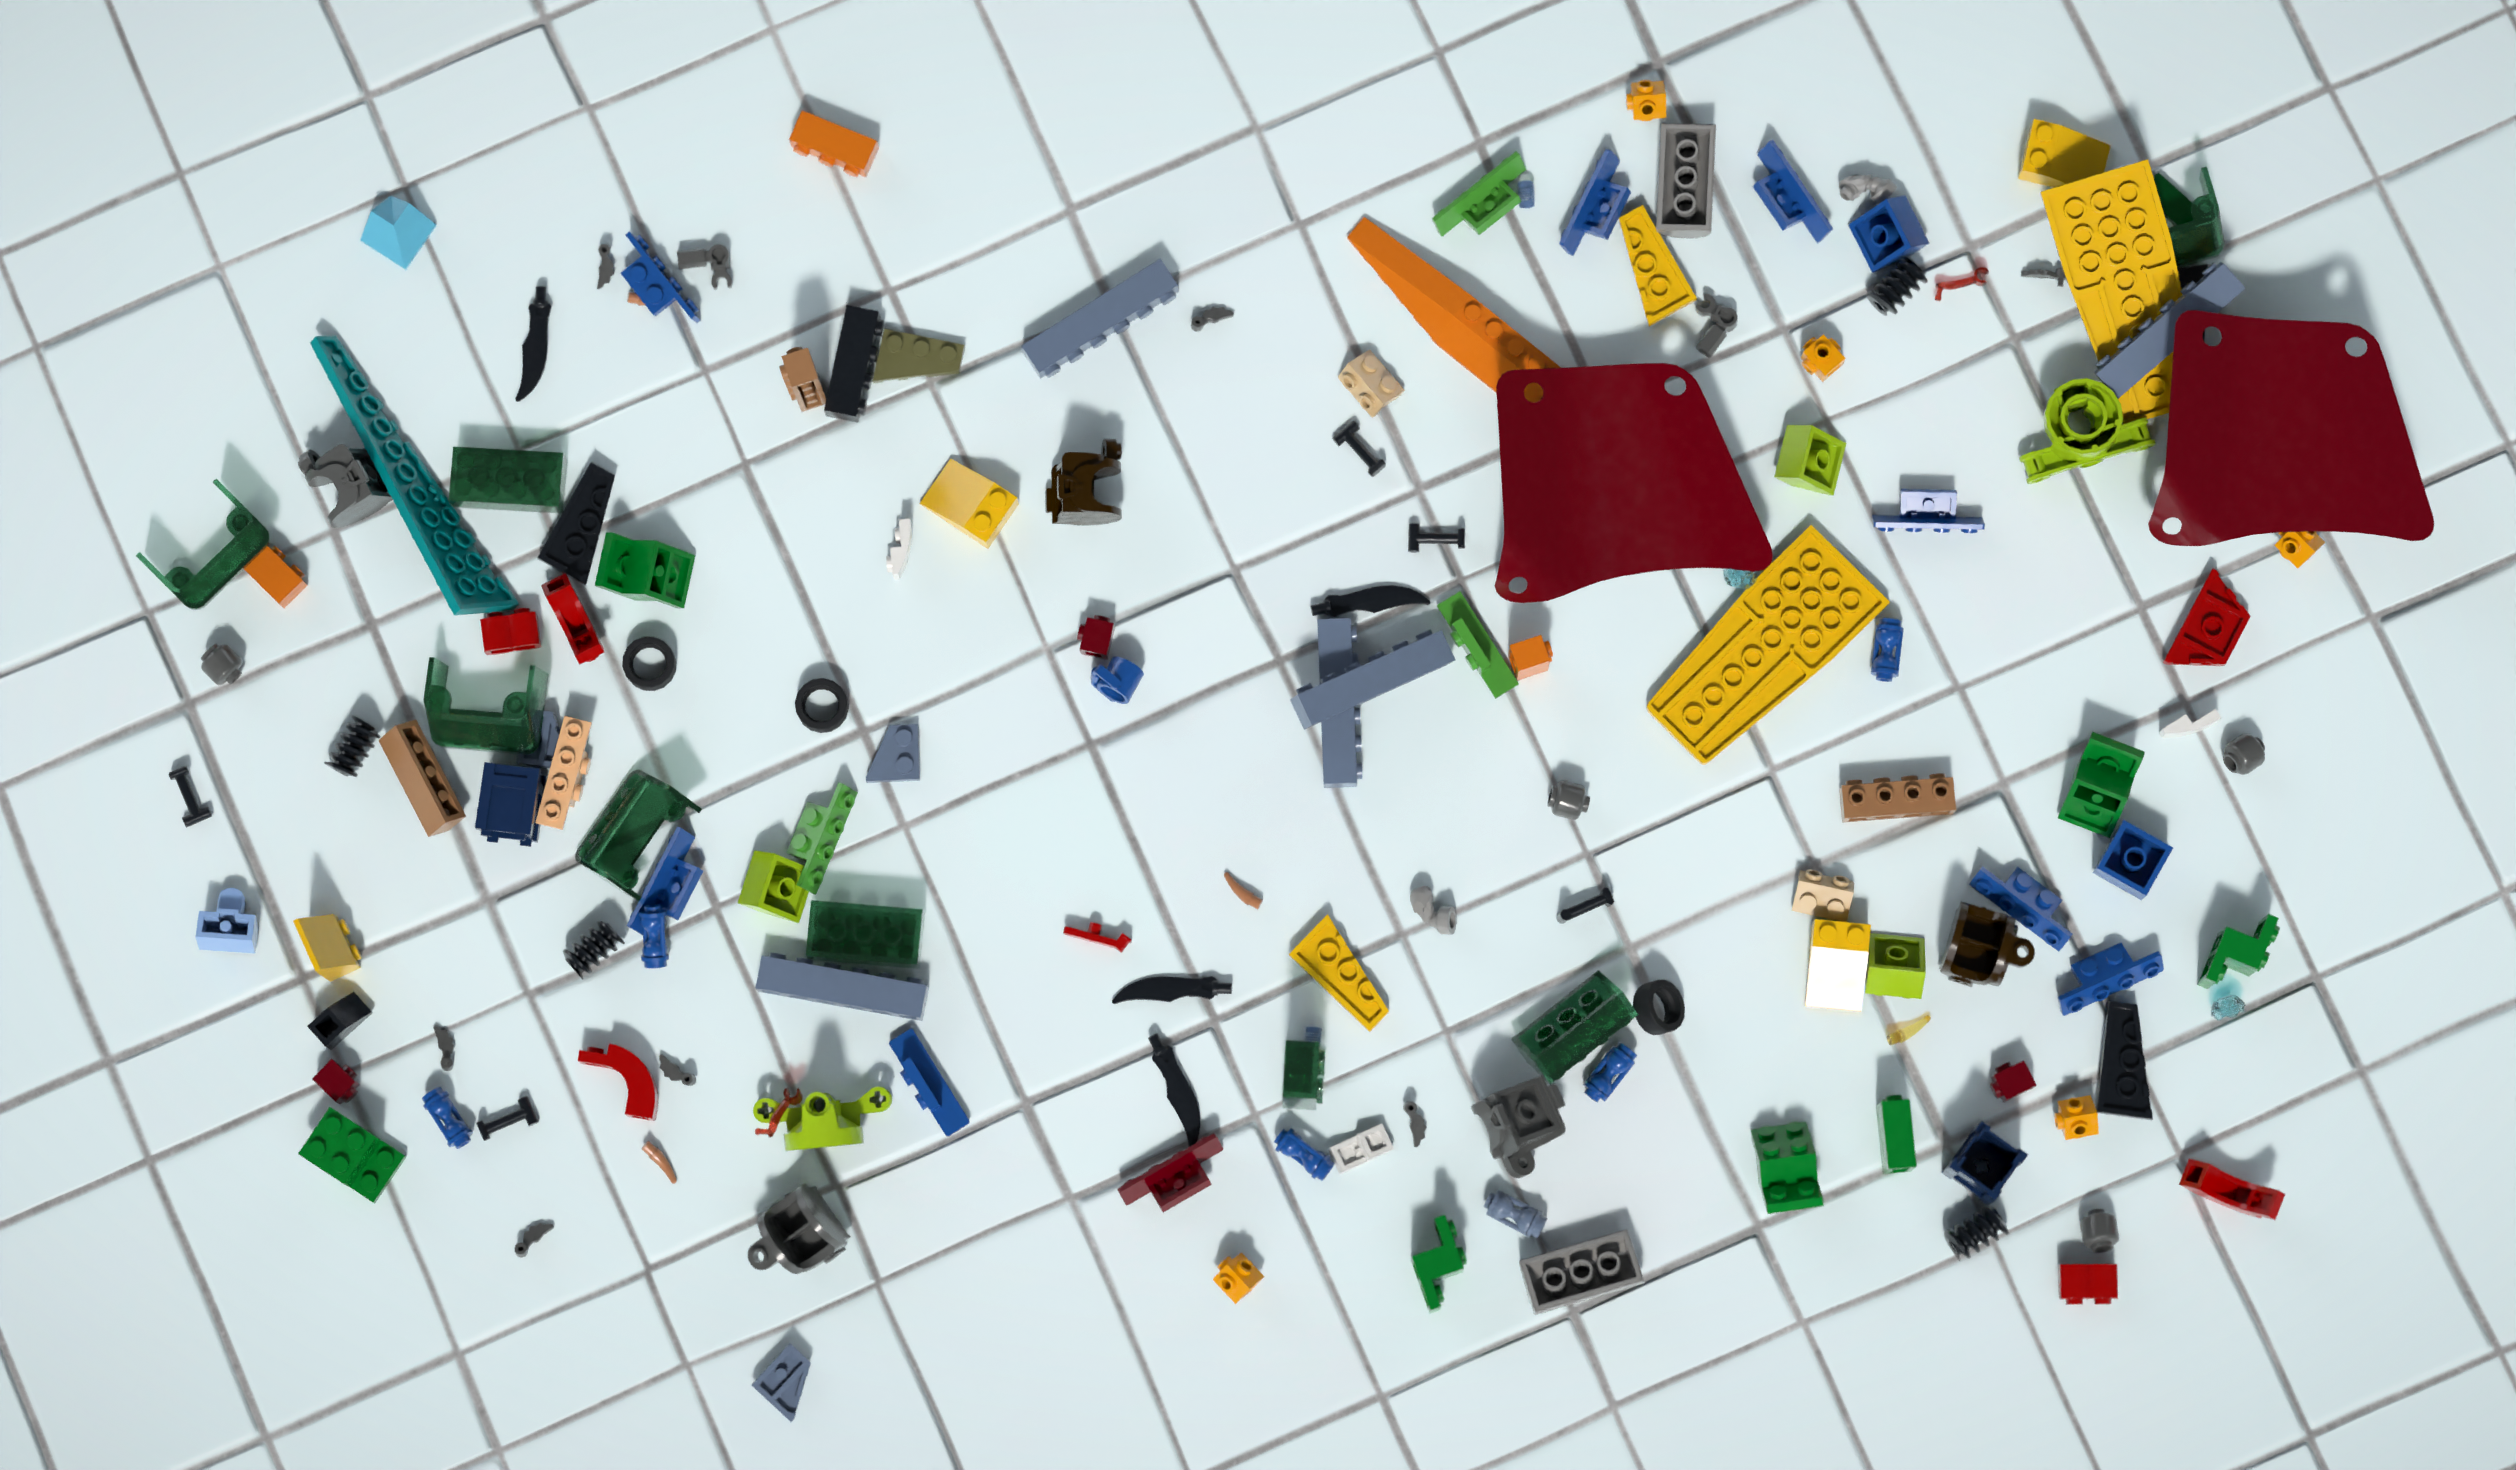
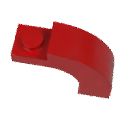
M564 573L542 584L543 592L568 639L579 665L584 662H591L604 653L599 637L567 574Z
M610 1043L607 1054H604V1049L587 1047V1051L579 1050L577 1061L580 1064L613 1069L624 1077L628 1087L625 1109L627 1117L656 1121L658 1111L657 1086L650 1070L636 1055L623 1047Z
M2190 1158L2179 1183L2182 1187L2201 1197L2260 1219L2264 1217L2276 1220L2285 1197V1193L2279 1190L2244 1181L2223 1172L2209 1163Z

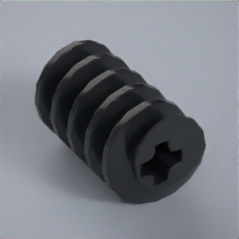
M1904 257L1905 261L1897 263V269L1890 270V277H1883L1882 284H1877L1874 287L1875 292L1872 291L1867 294L1869 302L1884 316H1887L1888 311L1895 315L1898 313L1894 306L1895 304L1902 307L1905 306V302L1902 299L1903 296L1909 299L1913 298L1909 289L1912 288L1919 291L1918 280L1925 284L1928 282L1922 269L1907 257Z
M352 715L351 717L356 724H346V728L351 733L340 734L345 743L336 742L334 744L339 753H329L330 758L334 762H324L328 767L347 777L358 776L353 767H363L362 762L358 759L359 756L368 758L369 754L364 748L375 747L370 738L379 739L381 737L375 730L376 728Z
M601 920L597 921L599 931L592 927L588 929L590 938L583 934L580 936L582 945L576 942L571 943L573 953L566 949L563 950L565 960L582 980L584 978L581 970L590 974L592 972L590 963L596 966L600 965L599 955L606 959L609 958L607 948L615 952L618 950L615 943L616 940L625 944L616 931L608 923Z
M1987 1206L1982 1208L1983 1216L1977 1212L1972 1214L1974 1223L1968 1218L1964 1219V1228L1959 1224L1954 1225V1234L1949 1230L1944 1232L1948 1246L1959 1261L1960 1254H1963L1968 1259L1971 1258L1970 1248L1979 1253L1980 1242L1987 1247L1990 1246L1989 1236L1996 1241L2000 1240L1999 1230L2006 1235L2009 1234L2006 1224L1994 1207H1992L1993 1211Z

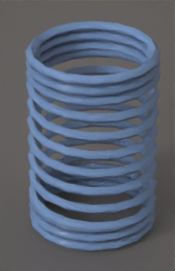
M1520 181L1517 183L1519 197H1529L1520 198V200H1524L1519 203L1520 208H1532L1535 206L1533 181Z
M1306 1027L1305 1032L1307 1033L1305 1035L1311 1036H1305V1040H1309L1305 1041V1043H1316L1317 1045L1304 1044L1307 1045L1304 1046V1052L1319 1054L1322 1028Z

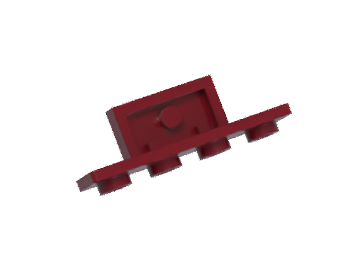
M1215 1133L1202 1137L1194 1145L1176 1152L1168 1160L1152 1166L1147 1172L1135 1179L1126 1181L1117 1190L1125 1205H1129L1151 1192L1162 1212H1165L1212 1185L1200 1163L1223 1151V1147Z

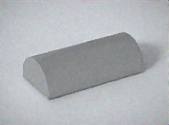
M1661 123L1656 231L1659 234L1674 238H1701L1711 234L1716 124Z
M1628 1229L1519 1260L1527 1295L1535 1315L1644 1284Z

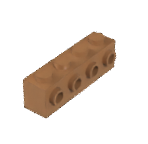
M795 347L788 350L786 355L781 356L784 365L779 366L792 401L797 399L802 412L825 405L826 396L809 349Z
M417 720L395 725L378 740L428 837L451 830L466 817Z
M1945 773L1931 774L1929 779L1918 780L1916 775L1903 776L1901 781L1890 782V778L1887 777L1873 779V783L1862 784V780L1845 781L1846 785H1841L1839 789L1842 823L1951 815L1956 811L1953 777H1946Z

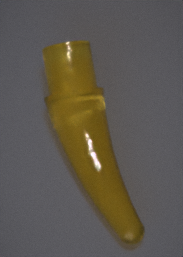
M1926 1015L1916 1023L1888 1034L1887 1041L1889 1045L1907 1041L1918 1033L1931 1020V1017Z

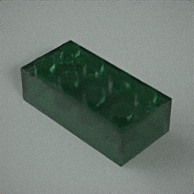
M453 446L449 502L453 507L563 513L568 460L564 453Z
M811 900L806 957L816 961L920 969L925 913L923 909Z
M1598 970L1511 1040L1526 1062L1537 1073L1543 1075L1549 1084H1552L1555 1080L1563 1077L1565 1072L1575 1064L1583 1061L1599 1045L1606 1043L1618 1030L1627 1026L1638 1014L1623 991Z
M1285 1041L1282 1089L1283 1108L1317 1110V1104L1323 1103V1078H1319V1076H1324L1325 1050L1320 1049V1042Z

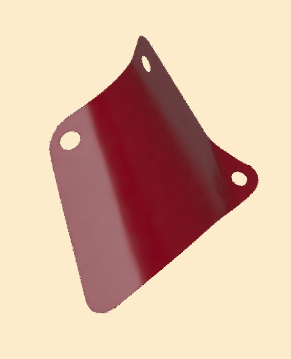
M2198 310L2183 312L2175 323L2166 465L2160 491L2148 523L2152 536L2160 542L2174 546H2205L2250 535L2306 531L2363 533L2408 541H2422L2428 538L2434 530V517L2387 365L2375 337L2361 326L2350 323L2252 318ZM2213 326L2220 330L2222 339L2218 345L2209 346L2204 342L2202 335L2207 327ZM2358 337L2363 339L2367 343V351L2357 357L2348 354L2345 345L2350 338ZM2171 517L2179 519L2182 524L2180 531L2173 535L2163 531L2162 527L2164 521Z
M1638 363L1568 368L1517 369L1506 371L1501 375L1497 382L1496 393L1504 539L1498 574L1494 585L1500 597L1515 603L1543 602L1564 596L1600 581L1633 574L1687 568H1720L1754 572L1765 570L1771 565L1773 559L1771 545L1706 398L1696 379L1686 370L1677 365L1667 363ZM1673 376L1682 378L1686 383L1684 393L1681 395H1671L1665 389V382L1668 378ZM1530 383H1537L1543 389V397L1538 402H1530L1524 395V390ZM1516 577L1524 578L1527 581L1526 590L1522 593L1510 591L1509 583L1512 579Z

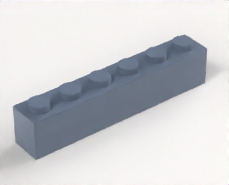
M1160 258L1021 345L1022 352L1040 379L1044 376L1047 378L1052 377L1061 370L1060 366L1068 361L1070 363L1078 361L1084 356L1083 352L1090 347L1095 349L1103 345L1107 341L1106 337L1114 332L1116 334L1124 332L1130 327V322L1138 317L1140 320L1153 313L1154 310L1152 308L1160 303L1166 305L1177 297L1176 293L1179 292L1178 284Z
M2213 262L2203 270V278L2197 283L2191 281L2180 291L2183 294L2175 302L2172 299L2166 302L2159 309L2161 314L2154 320L2151 317L2138 327L2140 332L2135 337H2126L2117 345L2119 350L2110 357L2107 354L2096 363L2098 369L2094 371L2095 375L2115 393L2117 398H2120L2173 352L2175 323L2183 312L2198 310L2218 313L2246 289L2224 263L2220 262L2217 265Z
M1351 618L1317 619L1319 680L1334 672L1338 677L1346 673L1345 667L1358 662V653H1352V642H1357V627L1351 626ZM1351 708L1321 722L1324 788L1357 787V779H1362V763H1356V752H1361V735H1355V724H1360V708Z
M1431 629L1417 635L1418 641L1411 644L1407 640L1392 646L1393 652L1385 655L1383 651H1380L1368 657L1370 662L1362 666L1359 661L1344 668L1346 673L1338 677L1335 672L1321 678L1322 684L1313 687L1309 683L1296 690L1298 695L1291 698L1290 701L1303 729L1312 727L1455 661L1456 659L1442 630L1436 633H1432Z
M773 952L769 953V957H761L755 987L758 992L923 1021L929 988L923 984L922 979L907 977L906 981L896 980V975L879 972V976L868 975L869 970L852 967L851 971L840 970L841 965L825 962L823 967L813 965V960L797 957L796 961L785 960L786 955Z

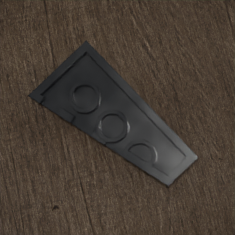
M592 462L589 464L537 557L543 563L562 573H566L567 576L584 585L587 584L615 479L614 474Z
M2108 1001L2096 1110L2100 1114L2153 1120L2137 1004Z

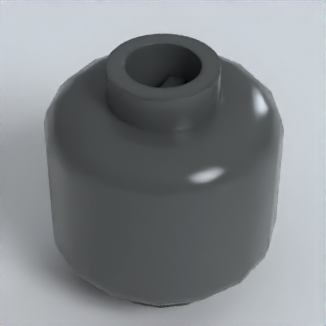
M214 644L201 657L203 661L201 665L202 671L217 685L224 684L225 682L231 685L242 674L239 670L242 666V659L227 644L220 646Z
M2245 733L2238 736L2224 748L2223 761L2225 766L2232 773L2249 774L2262 765L2265 760L2264 743L2258 737H2253L2250 734Z
M1561 780L1556 786L1552 785L1547 806L1551 807L1552 813L1556 816L1576 820L1581 815V812H1587L1590 796H1586V790L1583 785Z
M2104 1209L2091 1210L2088 1212V1216L2080 1221L2083 1244L2091 1249L2092 1252H2108L2119 1241L2116 1218L2110 1213H2105Z

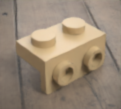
M1370 349L1350 361L1338 376L1344 387L1349 390L1371 417H1375L1384 406L1400 397L1405 391Z
M1800 870L1792 911L1847 922L1854 894V882L1844 876L1830 877L1822 875L1817 870Z

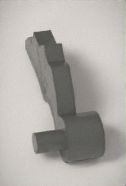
M601 244L598 248L602 264L599 266L597 289H601L604 284L610 283V277L614 275L612 270L614 265L607 256L610 253V247L607 244Z
M2057 268L2055 272L2040 269L2021 272V277L2058 280L2059 287H2063V282L2066 280L2062 268Z
M1213 306L1210 310H1205L1202 318L1199 316L1194 317L1191 322V328L1195 332L1200 331L1209 322L1216 323L1222 319L1233 317L1234 312L1226 310L1224 307L1216 308Z
M434 1026L433 1029L438 1039V1048L443 1053L440 1062L441 1068L444 1071H450L454 1066L452 1059L449 1058L455 1048L452 1044L454 1039L448 1036L447 1030H441L439 1027Z
M663 1054L659 1055L661 1062L659 1068L664 1071V1077H669L671 1081H682L687 1086H693L696 1083L695 1075L681 1072L679 1066L670 1062Z
M1407 1101L1403 1105V1110L1410 1117L1409 1127L1413 1135L1414 1147H1418L1421 1140L1425 1138L1424 1131L1427 1127L1424 1124V1119L1415 1113L1417 1105L1412 1101Z
M540 1222L536 1226H530L529 1231L524 1233L523 1243L515 1245L516 1255L520 1258L525 1257L532 1243L539 1242L546 1233L554 1228L553 1224L548 1223L544 1225Z

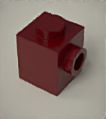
M1094 615V619L1087 617L1085 625L1080 624L1077 640L1081 641L1080 653L1082 655L1108 660L1115 631V625L1110 622V618Z
M333 1059L312 1078L319 1087L340 1105L343 1102L348 1103L358 1093L356 1088L360 1085L355 1080L358 1075L347 1064L342 1067Z
M2024 1060L2013 1066L2009 1061L1995 1068L1997 1074L1991 1077L1992 1083H1990L1996 1099L2001 1098L2003 1103L2037 1086Z

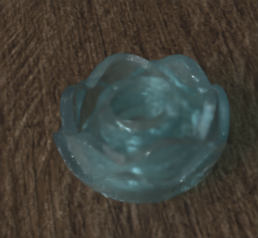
M1730 567L1723 570L1726 584L1732 587L1749 589L1758 579L1755 571L1734 570Z
M2237 995L2221 997L2214 1000L2211 1006V1016H2214V1019L2218 1021L2222 1020L2223 1017L2233 1018L2239 1012L2245 1013L2244 1006L2246 1005Z

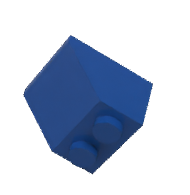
M1906 195L1885 199L1848 225L1872 273L1903 260L1904 257H1910L1929 244Z

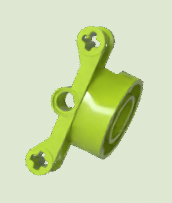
M2088 378L2074 379L2054 389V393L2047 401L2043 419L2045 432L2052 445L2041 450L2026 453L2020 456L2019 460L2021 463H2024L2028 475L2026 479L2027 484H2034L2061 472L2078 467L2087 468L2096 465L2110 457L2146 450L2155 446L2156 442L2154 439H2151L2147 427V418H2140L2122 425L2121 404L2115 393L2106 385ZM2083 408V415L2090 421L2091 428L2089 433L2091 434L2081 435L2074 432L2068 424L2069 414Z
M874 1087L855 1102L840 1103V1100H835L829 1093L813 1092L807 1096L805 1103L801 1104V1107L789 1108L771 1098H762L755 1103L753 1114L761 1123L786 1122L788 1133L784 1134L785 1151L862 1144L864 1139L863 1128L860 1126V1114L886 1111L892 1104V1095L884 1087ZM880 1091L881 1096H886V1101L882 1102L879 1108L877 1103H872L871 1101L872 1097H876V1092ZM820 1097L826 1103V1107L822 1112H818L815 1106L816 1101ZM767 1102L769 1107L774 1108V1113H770L768 1119H766L765 1114H760V1109L764 1108Z

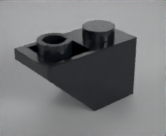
M352 992L327 1007L307 1027L325 1047L332 1050L373 1012L355 992Z

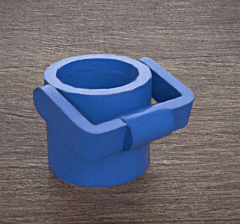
M1113 657L1107 668L1101 664L1094 667L1090 678L1092 686L1111 702L1127 704L1144 673L1131 661L1121 657Z

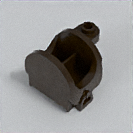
M1104 438L1101 454L1067 452L1062 456L1061 462L1052 467L1051 488L1045 490V512L1052 513V524L1101 525L1114 523L1122 519V510L1120 508L1102 504L1094 498L1095 480L1121 473V462L1118 461L1121 459L1122 454L1121 443H1117L1116 439Z
M1961 901L1955 912L1939 969L1942 974L1949 976L1948 980L1972 987L1973 984L1999 986L2005 976L2008 965L2018 968L2026 967L2035 956V948L2029 940L2017 936L2018 925H2015L2016 919L2014 917L1987 910L1983 906L1978 907ZM2019 948L2024 949L2026 957H2020L2017 954V950Z

